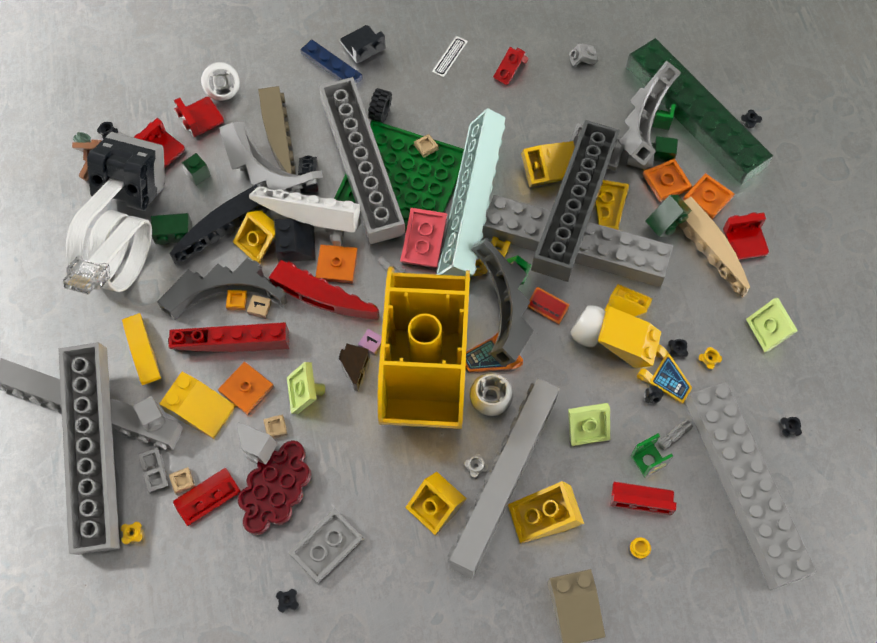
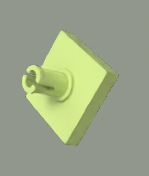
M774 298L746 319L764 352L770 351L798 331L779 298Z
M304 362L287 377L291 414H299L317 400L316 395L322 396L325 393L324 384L314 383L312 362Z
M608 403L568 409L569 441L571 446L611 440L610 406Z

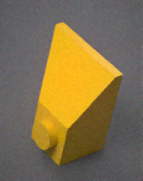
M262 210L247 212L233 243L253 261L255 260L260 264L275 236L274 221Z
M617 284L610 296L605 311L607 307H612L632 316H638L647 312L653 298Z

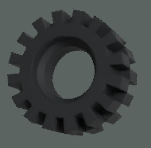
M379 88L375 89L369 104L370 107L368 108L369 119L384 123L388 116V111H390L392 92Z

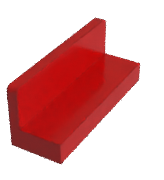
M223 468L173 500V503L181 518L189 526L241 491L228 470Z
M613 482L611 506L665 515H673L676 511L677 502H674L673 490Z

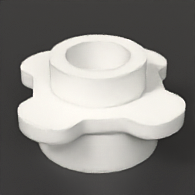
M475 454L470 460L467 459L464 462V466L469 469L471 477L476 478L479 473L488 470V465L484 463L480 454Z

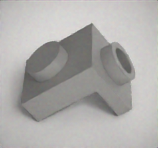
M578 43L569 52L570 60L574 67L581 61L593 65L599 61L593 46Z

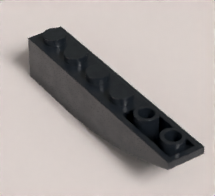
M254 185L226 201L199 221L169 253L175 264L183 262L192 254L202 251L204 247L211 243H216L227 234L233 233L241 226L247 212L262 210L266 213L270 210L249 199V195L258 186Z

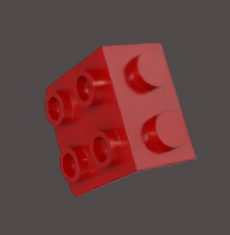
M180 97L174 100L176 115L178 118L181 117L183 119V126L186 130H190L193 137L224 123L222 115L210 97L202 98L188 106H185Z
M159 118L150 122L145 129L134 136L137 139L163 145L164 168L185 151L184 145L166 132L163 122Z
M753 212L744 216L734 215L727 219L723 231L739 260L766 256L769 253L761 229L766 220L764 212Z

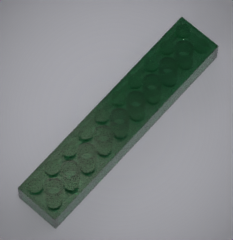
M656 38L629 54L626 68L644 86L649 83L666 61L681 72L669 87L660 103L668 111H670L671 105L675 104L674 117L740 185L768 167L773 155Z

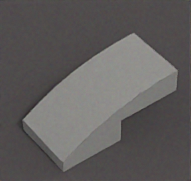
M157 447L138 454L148 492L169 486L159 448Z

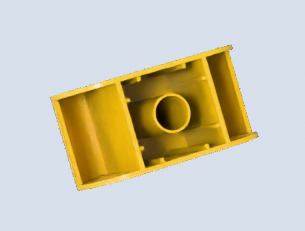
M393 266L388 267L378 375L379 425L462 429L470 270H466V276L395 273Z

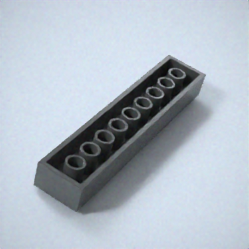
M585 120L535 252L531 271L566 282L569 281L617 143L619 129Z

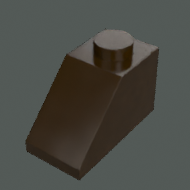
M346 343L345 349L340 351L339 360L353 389L358 391L370 358L369 349Z

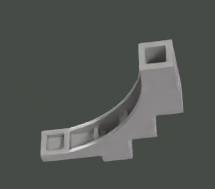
M668 61L662 65L645 88H640L630 100L635 109L624 121L630 128L620 139L619 143L642 165H645L656 152L650 138L655 113L665 93L681 74Z
M244 121L231 122L219 127L231 168L240 169V171L247 170L252 185L259 184L260 187L268 186V189L283 190L284 192L294 193L296 190L302 189V185L310 186L316 184L318 179L323 178L321 170L303 175H295L282 171L272 165L253 144Z

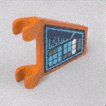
M497 333L492 338L466 352L465 367L469 373L513 370L523 365V359L519 355L515 362L502 367L490 354L496 343Z

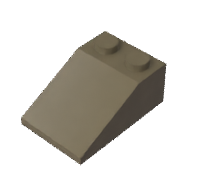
M589 569L549 578L547 584L562 643H583L605 638L592 570Z

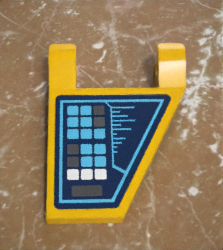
M658 344L656 357L663 360L654 375L645 368H642L638 372L637 378L652 386H658L659 389H662L663 393L683 404L692 386L668 351Z

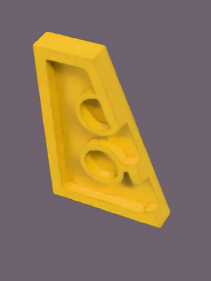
M603 180L596 200L599 225L616 230L619 229L629 184Z

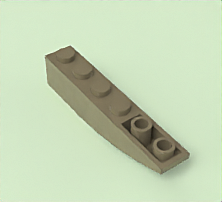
M279 86L258 89L262 119L273 155L282 171L296 175L295 165L291 166L294 156L293 151H289L292 142L291 137L287 136V132H290L289 123L285 121V118L288 117L287 109L282 104L286 103L284 92L280 93Z

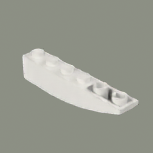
M257 187L249 195V199L272 211L318 227L354 233L361 224L360 204L353 203L352 201L343 202L337 201L334 198L325 199L319 198L316 195L307 196L301 195L298 192L289 193L283 190L267 189L266 187Z

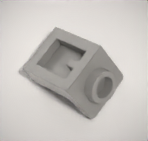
M325 228L326 232H331L330 242H333V246H342L344 231Z

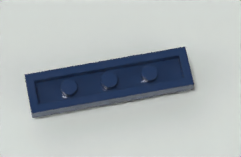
M312 39L300 49L303 56L337 80L353 77L355 84L363 79L360 72Z

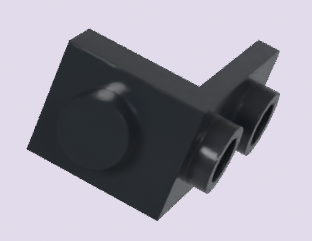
M307 155L299 158L298 175L317 171V157ZM318 180L316 184L310 186L302 185L303 188L300 189V193L318 192Z

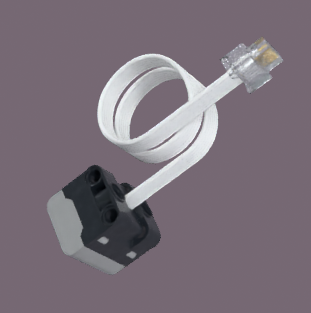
M111 132L88 154L87 167L90 195L92 197L75 214L66 236L68 266L66 268L67 276L63 279L64 288L87 295L93 289L100 290L104 288L115 292L127 290L135 281L144 265L152 238V226L149 220L135 216L129 217L127 214L113 210L106 211L98 218L92 228L88 242V261L84 260L83 252L84 239L91 221L111 199L126 202L127 207L145 211L162 191L165 184L163 145ZM114 227L113 233L109 236L112 228ZM134 234V240L128 259L120 274L111 283L110 279L118 270L126 253L129 239Z

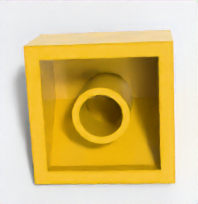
M436 471L424 479L405 508L436 535L459 511L467 498Z

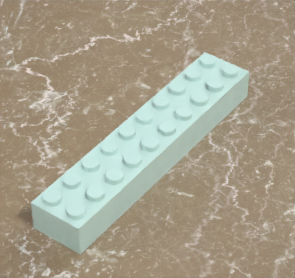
M488 108L469 125L436 275L466 276V270H470V276H473L476 271L475 263L478 256L471 249L483 238L482 229L486 222V210L490 204L488 200L493 189L492 181L496 174L495 166L499 160L498 152L502 145L501 137L505 130L504 123L506 118Z

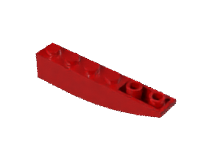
M280 260L269 276L273 286H279L286 294L317 308L356 318L378 320L380 317L379 309L373 303H366L357 295H350L341 287H334L325 279H318L309 271L298 269L291 262L286 263Z
M286 322L169 330L168 348L206 352L289 349V330Z

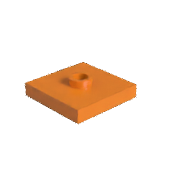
M675 158L647 169L642 174L659 202H663L669 195H680L693 187Z
M705 173L687 192L683 200L685 201L692 197L713 220L735 194Z
M320 245L315 277L318 279L323 278L328 282L353 284L358 249L355 247Z
M244 361L219 387L218 392L248 415L272 390L274 385Z

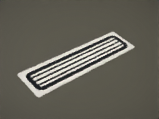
M456 36L432 72L444 77L468 41Z

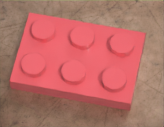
M417 208L410 209L401 263L438 269L448 217L447 213Z

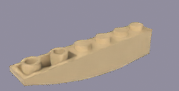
M692 197L686 199L684 202L692 211L688 214V219L678 225L684 231L685 236L695 243L696 248L703 252L709 263L714 265L720 272V275L732 285L733 290L739 293L741 297H744L750 289V285L735 251L716 223Z

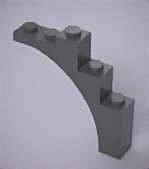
M485 238L475 244L471 250L486 266L496 288L500 307V328L496 343L490 354L504 367L517 360L534 331L522 318L530 301L518 289L527 274L515 261L509 263L492 243Z
M246 258L234 272L226 266L222 267L217 264L204 278L198 272L193 273L188 269L157 303L162 311L176 320L185 310L197 302L214 295L227 293L228 290H244L269 297L282 308L287 303L285 291L279 286H273L271 281L263 275L262 266L254 260L252 262Z

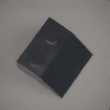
M292 218L275 219V247L278 262L280 260L284 262L316 260L313 225Z

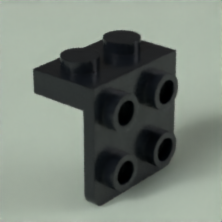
M368 25L340 39L341 44L357 64L386 49L385 35L382 31L375 34Z

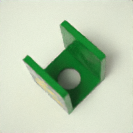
M659 433L637 444L630 455L644 478L666 467L673 458L672 453L662 458L655 447L660 437ZM651 455L655 462L648 466L643 462V457Z

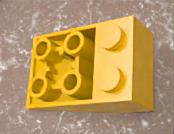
M574 141L545 144L523 149L521 156L529 188L563 180L575 148Z

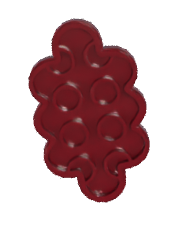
M287 441L280 447L279 451H273L266 464L258 461V468L248 474L246 479L248 487L239 493L238 505L246 512L243 517V526L250 534L260 535L266 532L270 524L282 525L288 522L292 515V506L302 500V487L310 481L311 470L303 462L306 452L298 441Z

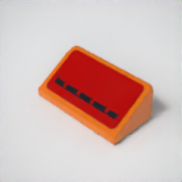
M536 287L527 308L559 325L568 312L570 305Z

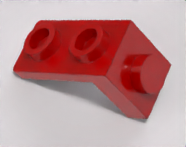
M509 47L493 77L508 85L520 63L522 62L526 65L529 59L525 56L526 52L518 47L516 50Z

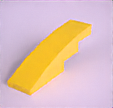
M138 313L122 319L126 338L142 386L161 379L156 357L141 314Z

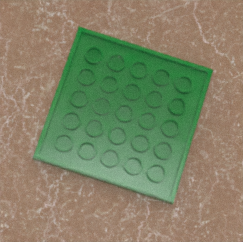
M371 120L370 126L405 223V233L411 208L445 213L456 188L464 149L434 140L439 146V150L423 158L414 146V141L424 136ZM345 174L334 199L356 203L347 175Z

